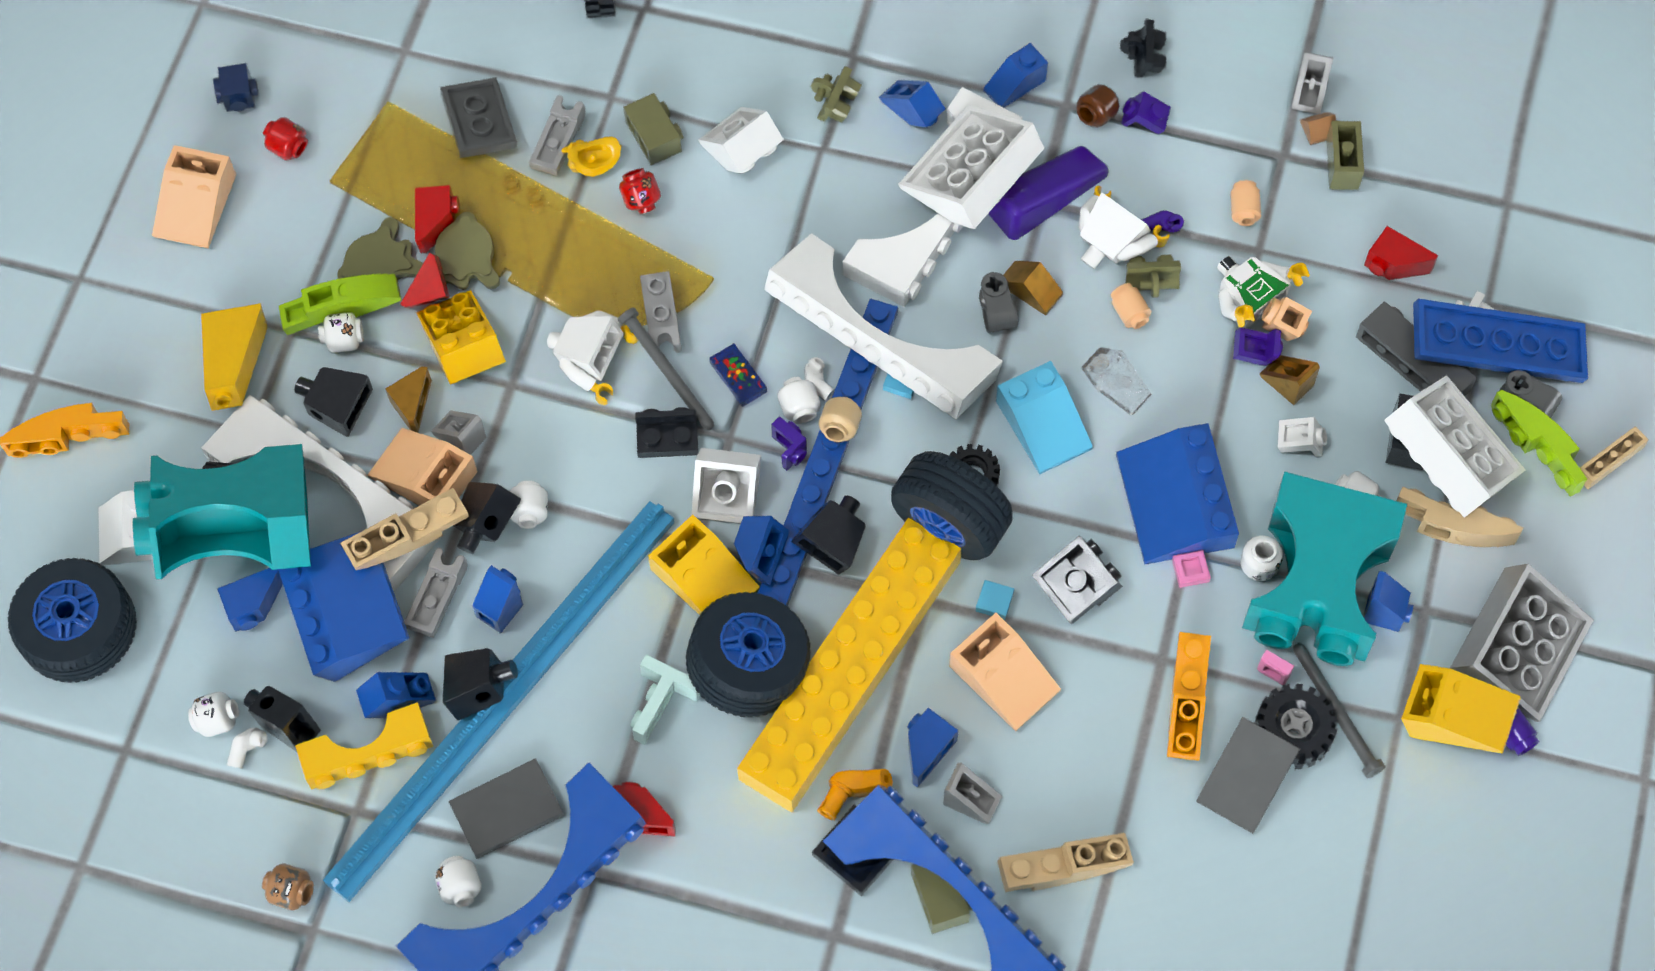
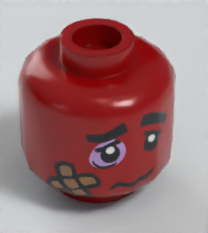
M281 117L275 122L271 120L263 130L266 149L283 160L300 157L307 147L308 139L306 138L304 128L286 117Z
M644 168L635 169L622 176L623 180L619 184V190L626 208L638 210L639 214L654 210L656 208L655 203L661 198V192L654 174L645 171Z

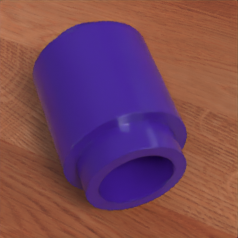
M1517 708L1506 745L1510 751H1515L1518 756H1521L1534 748L1540 741L1536 737V730L1522 711Z

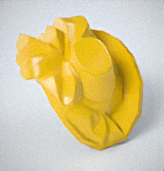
M609 136L589 142L577 140L564 147L561 152L568 153L567 158L569 161L567 166L572 172L581 173L585 176H597L613 168L620 158L621 146L617 138Z

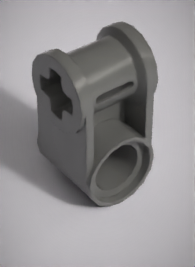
M997 272L986 274L981 281V290L979 292V301L986 331L990 333L1017 328V311L1012 301L1006 278Z
M1522 370L1511 372L1506 379V383L1500 388V390L1509 392L1531 403L1550 418L1562 401V395L1557 389L1544 384Z

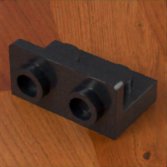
M678 407L671 411L646 409L635 413L638 458L698 455L696 410Z

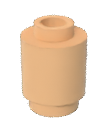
M1242 180L1236 182L1230 192L1232 220L1241 226H1251L1261 218L1260 190L1253 181Z
M1125 283L1111 293L1112 305L1125 327L1138 329L1148 323L1151 310L1138 288L1133 287L1131 283Z

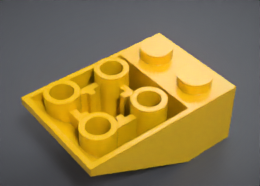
M471 290L457 293L450 299L428 305L423 310L416 312L450 385L506 362L497 336Z
M693 514L648 555L651 571L699 615L712 602L725 595L728 596L729 594L739 592L756 593L760 588L717 536Z
M1420 664L1401 719L1411 738L1503 754L1521 697L1450 668Z

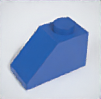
M1029 43L1006 58L984 86V92L995 104L1005 108L1046 81L1048 61Z
M897 80L879 97L883 104L911 126L929 127L938 121V116L946 109L929 81Z
M743 516L734 545L746 570L764 585H770L789 530L772 516Z
M267 568L217 588L227 617L235 632L250 630L266 619L283 585L278 569L272 570Z
M1379 571L1368 595L1363 615L1364 619L1368 624L1399 632L1403 622L1409 623L1414 606L1408 604L1411 592L1386 572Z
M927 708L922 715L917 713L907 726L909 729L908 748L912 783L917 788L958 739V730L930 708Z

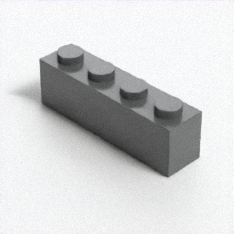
M1384 301L1360 323L1356 338L1420 392L1446 375L1464 396L1471 391L1477 377L1473 375L1469 367L1415 359L1414 325L1404 318L1402 312L1396 307H1391Z

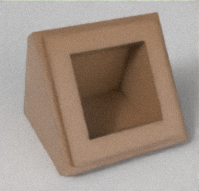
M1325 112L1300 119L1301 126L1310 145L1326 141L1331 122L1336 121L1335 114Z

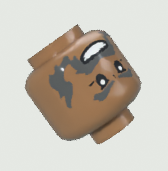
M282 863L265 874L262 888L265 890L267 902L294 911L309 902L313 894L314 883L311 881L309 873L304 869Z

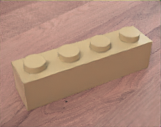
M1636 426L1580 467L1587 477L1584 486L1590 489L1642 450L1649 439Z

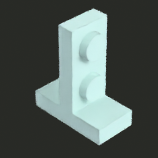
M645 655L640 664L641 676L658 684L653 683L645 698L648 701L643 711L638 710L630 725L633 728L634 740L644 745L674 692L696 702L700 698V693H697L695 690L696 687L692 685L688 674L648 655Z

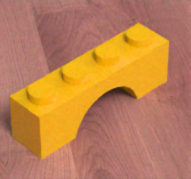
M417 702L387 713L386 724L382 733L376 740L364 747H341L331 741L327 735L297 744L295 747L305 779L312 790L315 788H329L335 784V781L346 777L349 779L360 777L366 773V770L377 766L379 768L389 767L396 763L397 759L406 756H420L428 748L433 747L423 713Z

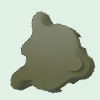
M463 212L459 214L456 220L439 234L435 245V255L440 258L446 284L450 283L461 290H465L469 287L470 280L477 278L486 288L495 289L500 285L501 281L492 266L494 257L492 237L486 228L477 222L473 213Z
M387 217L383 220L377 231L358 238L348 247L343 265L338 270L337 276L340 279L369 274H395L397 280L405 277L415 278L423 263L411 257L413 248L409 240L395 241L399 231V224L395 218Z

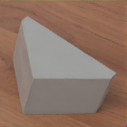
M1304 52L1292 109L1320 114L1333 57Z
M450 410L431 431L438 439L446 441L470 455L487 438L482 420L478 415Z
M957 763L944 790L943 805L982 823L989 824L1002 796L963 763Z

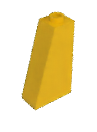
M261 303L201 314L204 390L212 411L242 406L267 331V322Z

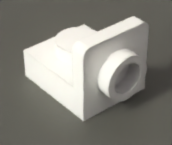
M1315 417L1279 420L1278 449L1281 453L1311 450L1316 457L1322 456L1323 446L1327 444V433Z

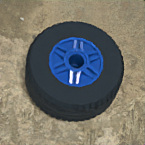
M925 451L914 456L891 491L893 508L904 522L910 518L921 524L935 537L959 546L961 548V558L967 560H980L990 556L1013 520V511L1009 500L990 479L970 465L940 452Z
M66 558L50 562V564H45L41 568L39 567L29 577H26L16 590V595L11 599L12 602L9 606V616L7 618L12 642L34 670L43 676L45 675L46 678H52L55 681H67L69 683L75 681L76 683L81 680L88 681V679H93L95 676L106 673L116 663L120 662L121 657L126 655L125 652L129 650V645L132 644L135 636L134 631L137 627L136 611L128 592L111 570L89 559Z
M739 592L729 594L728 596L725 595L712 602L701 612L696 620L686 650V670L692 685L696 687L697 693H700V696L705 698V701L710 703L711 706L734 716L759 717L760 715L764 716L775 712L782 701L788 698L800 685L809 665L811 655L810 639L807 635V630L804 628L805 626L800 622V618L784 603L760 593Z

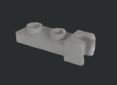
M560 95L556 97L552 105L551 115L529 161L530 168L555 176L558 175L567 153L561 152L562 149L569 146L573 141L577 130H580L585 118V106L581 101H578L573 109L565 110L562 104L563 97Z
M670 272L641 275L640 280L648 334L659 348L661 343L668 341L673 344L674 351L680 353L682 347Z
M441 548L435 550L428 565L429 569L404 621L407 629L432 638L435 637L456 588L461 584L468 564L464 556L459 555L454 563L445 565L446 558L443 555V550Z

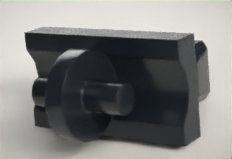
M1147 18L1144 21L1143 28L1130 31L1128 37L1120 41V50L1128 54V59L1134 60V76L1142 78L1147 72L1160 73L1166 66V56L1154 53V49L1161 50L1165 45L1166 32L1154 29V20Z

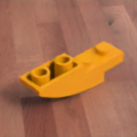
M92 403L77 404L49 411L25 421L1 436L0 445L8 456L23 458L28 456V454L38 453L55 455L61 451H69V440L82 442L87 441L89 438L104 437L115 439L120 435H129V422L123 411L98 413Z
M1179 632L1169 716L1167 757L1195 761L1200 759L1211 636L1185 632Z

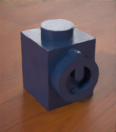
M247 63L218 67L219 78H213L217 104L224 103L227 112L243 111L247 108L255 107L254 96L259 95L256 78L251 77Z

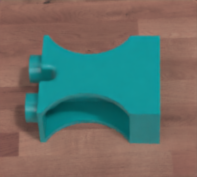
M302 444L264 447L260 452L242 462L211 469L181 467L155 455L151 456L150 481L134 482L137 515L136 518H133L136 556L152 554L156 580L163 579L172 570L185 563L200 558L221 555L251 558L267 565L272 570L311 566L308 497Z
M1284 471L1268 530L1277 539L1285 554L1287 577L1271 592L1251 599L1242 628L1254 631L1255 640L1264 646L1275 649H1288L1291 647L1292 641L1295 640L1299 628L1308 626L1315 632L1313 646L1317 648L1316 655L1322 661L1337 666H1350L1354 663V659L1365 662L1377 633L1369 626L1361 614L1356 599V581L1369 569L1389 562L1400 537L1407 504Z

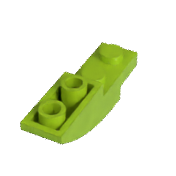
M369 274L335 279L301 289L302 297L281 304L278 307L282 328L287 335L324 322L325 317L331 314L350 312L357 318L400 302L402 299L395 274Z
M1504 390L1498 391L1491 403L1492 412L1499 422H1503L1508 429L1512 442L1520 446L1524 453L1536 449L1539 460L1550 468L1557 485L1561 489H1565L1570 497L1580 492L1587 481V477L1574 461L1580 450L1576 443L1554 420L1540 409L1516 395Z

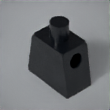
M327 367L319 370L314 381L302 376L299 377L294 388L296 394L305 397L303 404L311 417L346 437H349L373 391L367 375Z
M469 482L461 500L469 517L453 525V527L463 532L457 547L464 552L474 554L480 541L495 542L519 505L521 498L499 484Z
M848 495L843 497L840 504L832 500L828 501L818 509L791 542L836 574H841L851 567L866 527L865 523L855 516L860 507L859 501Z
M488 648L445 655L442 703L458 721L501 702L504 693V682L518 677V669L513 660L501 662L495 653Z
M266 686L261 692L252 689L244 698V705L249 708V713L260 727L296 752L295 745L314 739L321 731L301 703L271 686Z

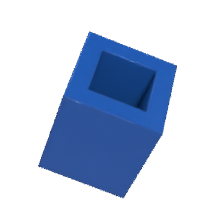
M491 565L485 574L472 607L476 618L501 634L522 608L523 602L520 595L521 591L516 582L517 578L504 568L498 570Z
M377 672L356 690L365 718H387V713L418 702L421 708L436 701L427 673Z

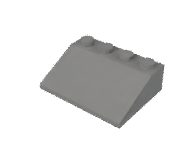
M1522 564L1505 567L1450 669L1519 695L1521 699L1518 708L1526 717L1535 722H1540L1594 619L1531 565Z

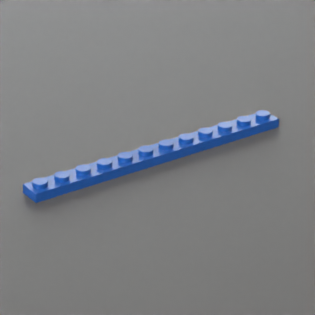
M870 298L863 319L890 335L898 313V306ZM850 349L832 398L848 397L862 409L878 366L869 362L853 349ZM819 430L783 525L789 530L774 576L770 585L761 583L758 594L770 596L788 606L807 556L805 551L791 541L818 509L827 503L850 440L839 443L827 439L822 431Z

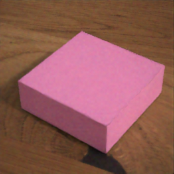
M1203 550L1173 556L1172 562L1179 588L1210 582L1211 577Z
M1266 650L1261 657L1257 670L1279 684L1285 685L1294 665Z

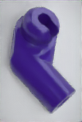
M1166 210L1141 219L1148 225L1151 231L1155 226L1161 225V230L1175 233L1184 226V219L1181 215Z

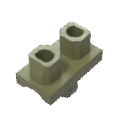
M844 66L833 84L831 83L832 76L829 74H825L823 78L813 79L811 89L816 93L814 99L821 102L823 97L826 98L817 119L823 122L828 117L839 122H843L846 119L851 106L839 100V97L843 95L853 101L862 84L850 77L852 69Z
M1171 254L1160 255L1156 262H1145V258L1142 256L1132 258L1126 264L1125 283H1131L1138 290H1150L1151 297L1158 298L1159 290L1179 289L1180 260L1174 261Z

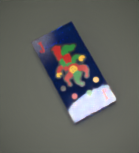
M734 343L709 358L712 367L742 407L767 393L766 385Z

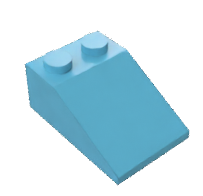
M1051 361L997 386L996 403L1039 475L1093 449V445L1070 393Z

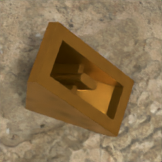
M1014 261L1003 274L1008 282L1010 293L1045 316L1063 295V291L1041 262Z
M1280 355L1279 358L1271 362L1259 374L1264 381L1291 404L1295 405L1314 386L1320 366L1317 362Z
M421 366L385 388L392 406L407 427L417 433L419 432L432 381L428 367Z

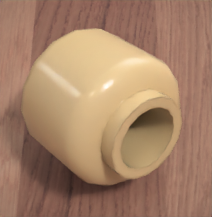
M848 397L831 398L825 403L819 419V429L830 441L838 443L848 441L855 436L858 430L862 411L858 404Z

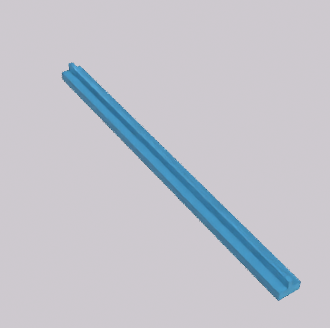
M651 501L647 503L515 656L513 661L518 669V677L504 682V693L501 702L463 718L458 722L326 875L323 881L327 886L348 902L354 898L674 524V518L664 511L662 505L659 503L655 505Z

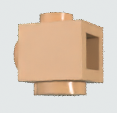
M1288 297L1279 300L1273 298L1263 310L1261 320L1264 321L1262 328L1270 332L1274 329L1281 330V338L1286 341L1299 338L1305 333L1309 325L1308 319L1312 311Z

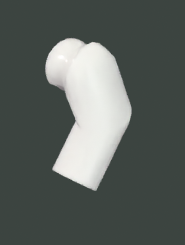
M813 357L805 365V380L813 382L818 396L828 401L832 398L835 389L824 382L823 369L825 364L823 360Z
M249 728L237 735L232 741L227 766L243 769L246 752L255 747H263L267 743L268 737L266 732L259 728Z

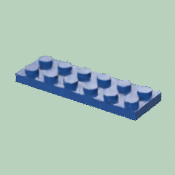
M1419 298L1413 303L1415 359L1508 373L1522 370L1530 376L1583 383L1588 379L1585 323Z

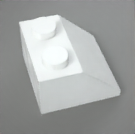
M741 107L698 141L727 171L746 173L755 166L754 162L759 158L772 154L777 149L776 145L784 139L767 111Z
M701 448L695 460L691 515L693 514L696 518L734 523H741L743 516H754L759 486L761 455Z
M134 490L122 491L98 508L99 564L105 566L153 560L152 554L139 556L135 554L133 518H136L137 515Z

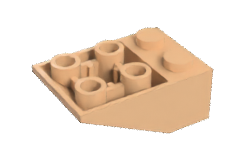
M176 145L173 146L163 173L152 233L153 237L209 248L236 177V172L229 156Z
M401 428L367 476L374 481L382 482L388 489L419 506L451 488H454L458 497H460L478 471L473 456L456 446L440 439Z
M997 613L993 614L950 653L949 667L1015 731L1061 691V688L1019 634Z

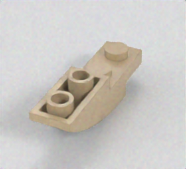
M1402 487L1396 500L1407 504L1405 515L1421 521L1417 532L1448 543L1473 547L1515 545L1523 530V527L1517 525L1512 519L1496 516L1488 512L1483 506H1479L1466 517H1463L1450 504L1430 499L1417 489Z
M451 488L399 517L397 513L389 516L340 544L357 571L384 563L418 549L442 537V531L468 518L469 515L454 488Z
M1125 833L1065 842L1061 847L1002 856L997 860L1005 892L1031 888L1032 891L1052 888L1101 876L1134 864Z

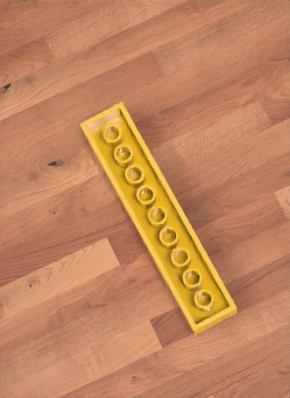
M910 518L906 520L809 662L806 674L800 685L788 698L782 701L737 767L739 781L793 813L960 564L961 548L959 546L935 537L921 524Z

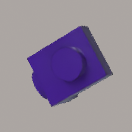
M1143 91L1125 102L1122 109L1124 114L1121 124L1127 127L1137 122L1159 135L1166 129L1171 107Z
M1243 327L1235 330L1233 359L1267 366L1281 355L1283 349L1281 330L1274 329L1269 333Z
M779 416L771 424L772 438L787 449L781 456L782 467L787 471L793 465H799L806 457L807 440L795 423L792 421L786 422Z

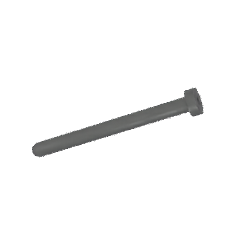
M632 307L625 311L617 319L622 326L627 325L687 407L690 410H696L697 420L702 427L708 431L712 429L714 421L636 318L639 315L637 310Z
M1302 643L1295 644L1293 652L1319 694L1323 693L1327 697L1326 705L1332 703L1334 706L1333 716H1337L1339 726L1365 767L1362 769L1365 777L1370 778L1385 769V764L1381 759L1376 760L1305 645Z

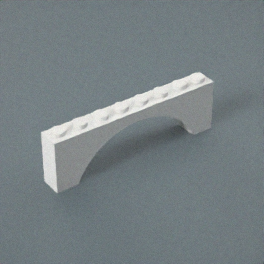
M961 87L947 108L948 126L955 121L968 105L1022 120L1021 116ZM938 213L928 222L904 234L883 239H858L843 260V276L905 307L909 299L914 300L918 295L923 278L925 276L929 277L936 266L935 260L939 254L944 255L948 250L953 233H959L963 226L951 222Z
M812 233L769 269L765 291L955 419L974 403L997 379L1003 361L980 345L959 349H937L918 346L892 337L863 319L847 302L837 285L833 270L835 249Z
M251 395L245 399L242 406H239L201 447L208 461L236 464L254 456L264 447L302 444L305 469L317 472L331 479L346 490L361 508L365 516L367 528L395 513L399 517L414 509L406 499L402 497L396 499L389 494L390 490L378 480L372 482L368 479L365 471L358 465L352 464L350 466L344 462L343 456L334 448L330 447L327 450L320 445V440L309 431L303 433L287 415L279 416L275 413L274 407L264 399L258 401ZM440 538L409 553L384 562L393 591L400 586Z

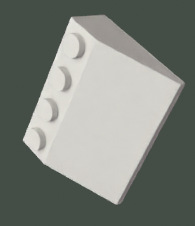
M968 105L898 185L900 189L951 222L975 229L1043 151L1044 146L1033 123Z
M1447 375L1410 398L1384 420L1389 426L1391 434L1405 445L1409 450L1411 458L1424 468L1429 474L1430 481L1443 491L1449 499L1452 508L1460 512L1463 517H1466L1526 471Z

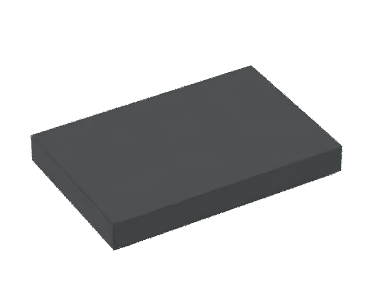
M496 77L440 87V94L460 158L517 148V140Z
M1242 717L1196 802L1253 834L1301 748Z
M536 758L448 801L476 859L564 816Z

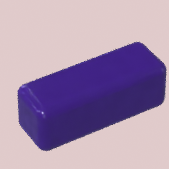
M1078 146L1023 173L988 214L1009 239L1018 240L1104 180L1108 175V167L1086 147Z

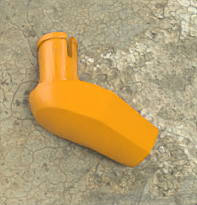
M886 769L846 770L835 773L828 781L830 789L817 811L823 817L835 821L847 798L867 797L878 785L885 786L886 788L892 786L891 773Z

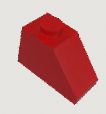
M450 185L415 188V242L420 253H427L436 244L439 234L455 221V213H460L458 195L454 196Z
M1386 226L1370 248L1364 266L1377 276H1383L1388 280L1430 274L1435 266L1438 255Z
M623 782L621 785H613L618 793L645 820L646 824L642 827L644 829L642 834L675 836L676 829L673 819L645 787H641L640 784L635 782Z

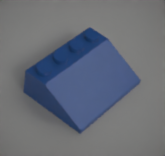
M1209 423L1178 428L1116 452L1144 565L1172 560L1174 555L1203 550L1205 554L1235 548L1239 531Z
M360 532L311 548V566L278 569L313 676L334 682L410 638L384 563L356 571L340 544Z

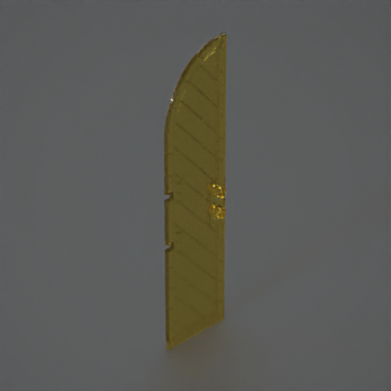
M389 101L330 179L332 185L414 230L415 188L450 185L454 196L458 195L460 202V213H455V220L459 214L471 212L475 215L477 222L485 227L494 242L492 266L498 276L502 277L506 270L510 271L512 274L508 278V282L572 317H582L600 310L619 318L625 311L634 307L639 313L636 318L644 326L647 325L640 280L641 275L670 272L676 314L696 301L715 280L705 272L487 154L460 158L454 136Z

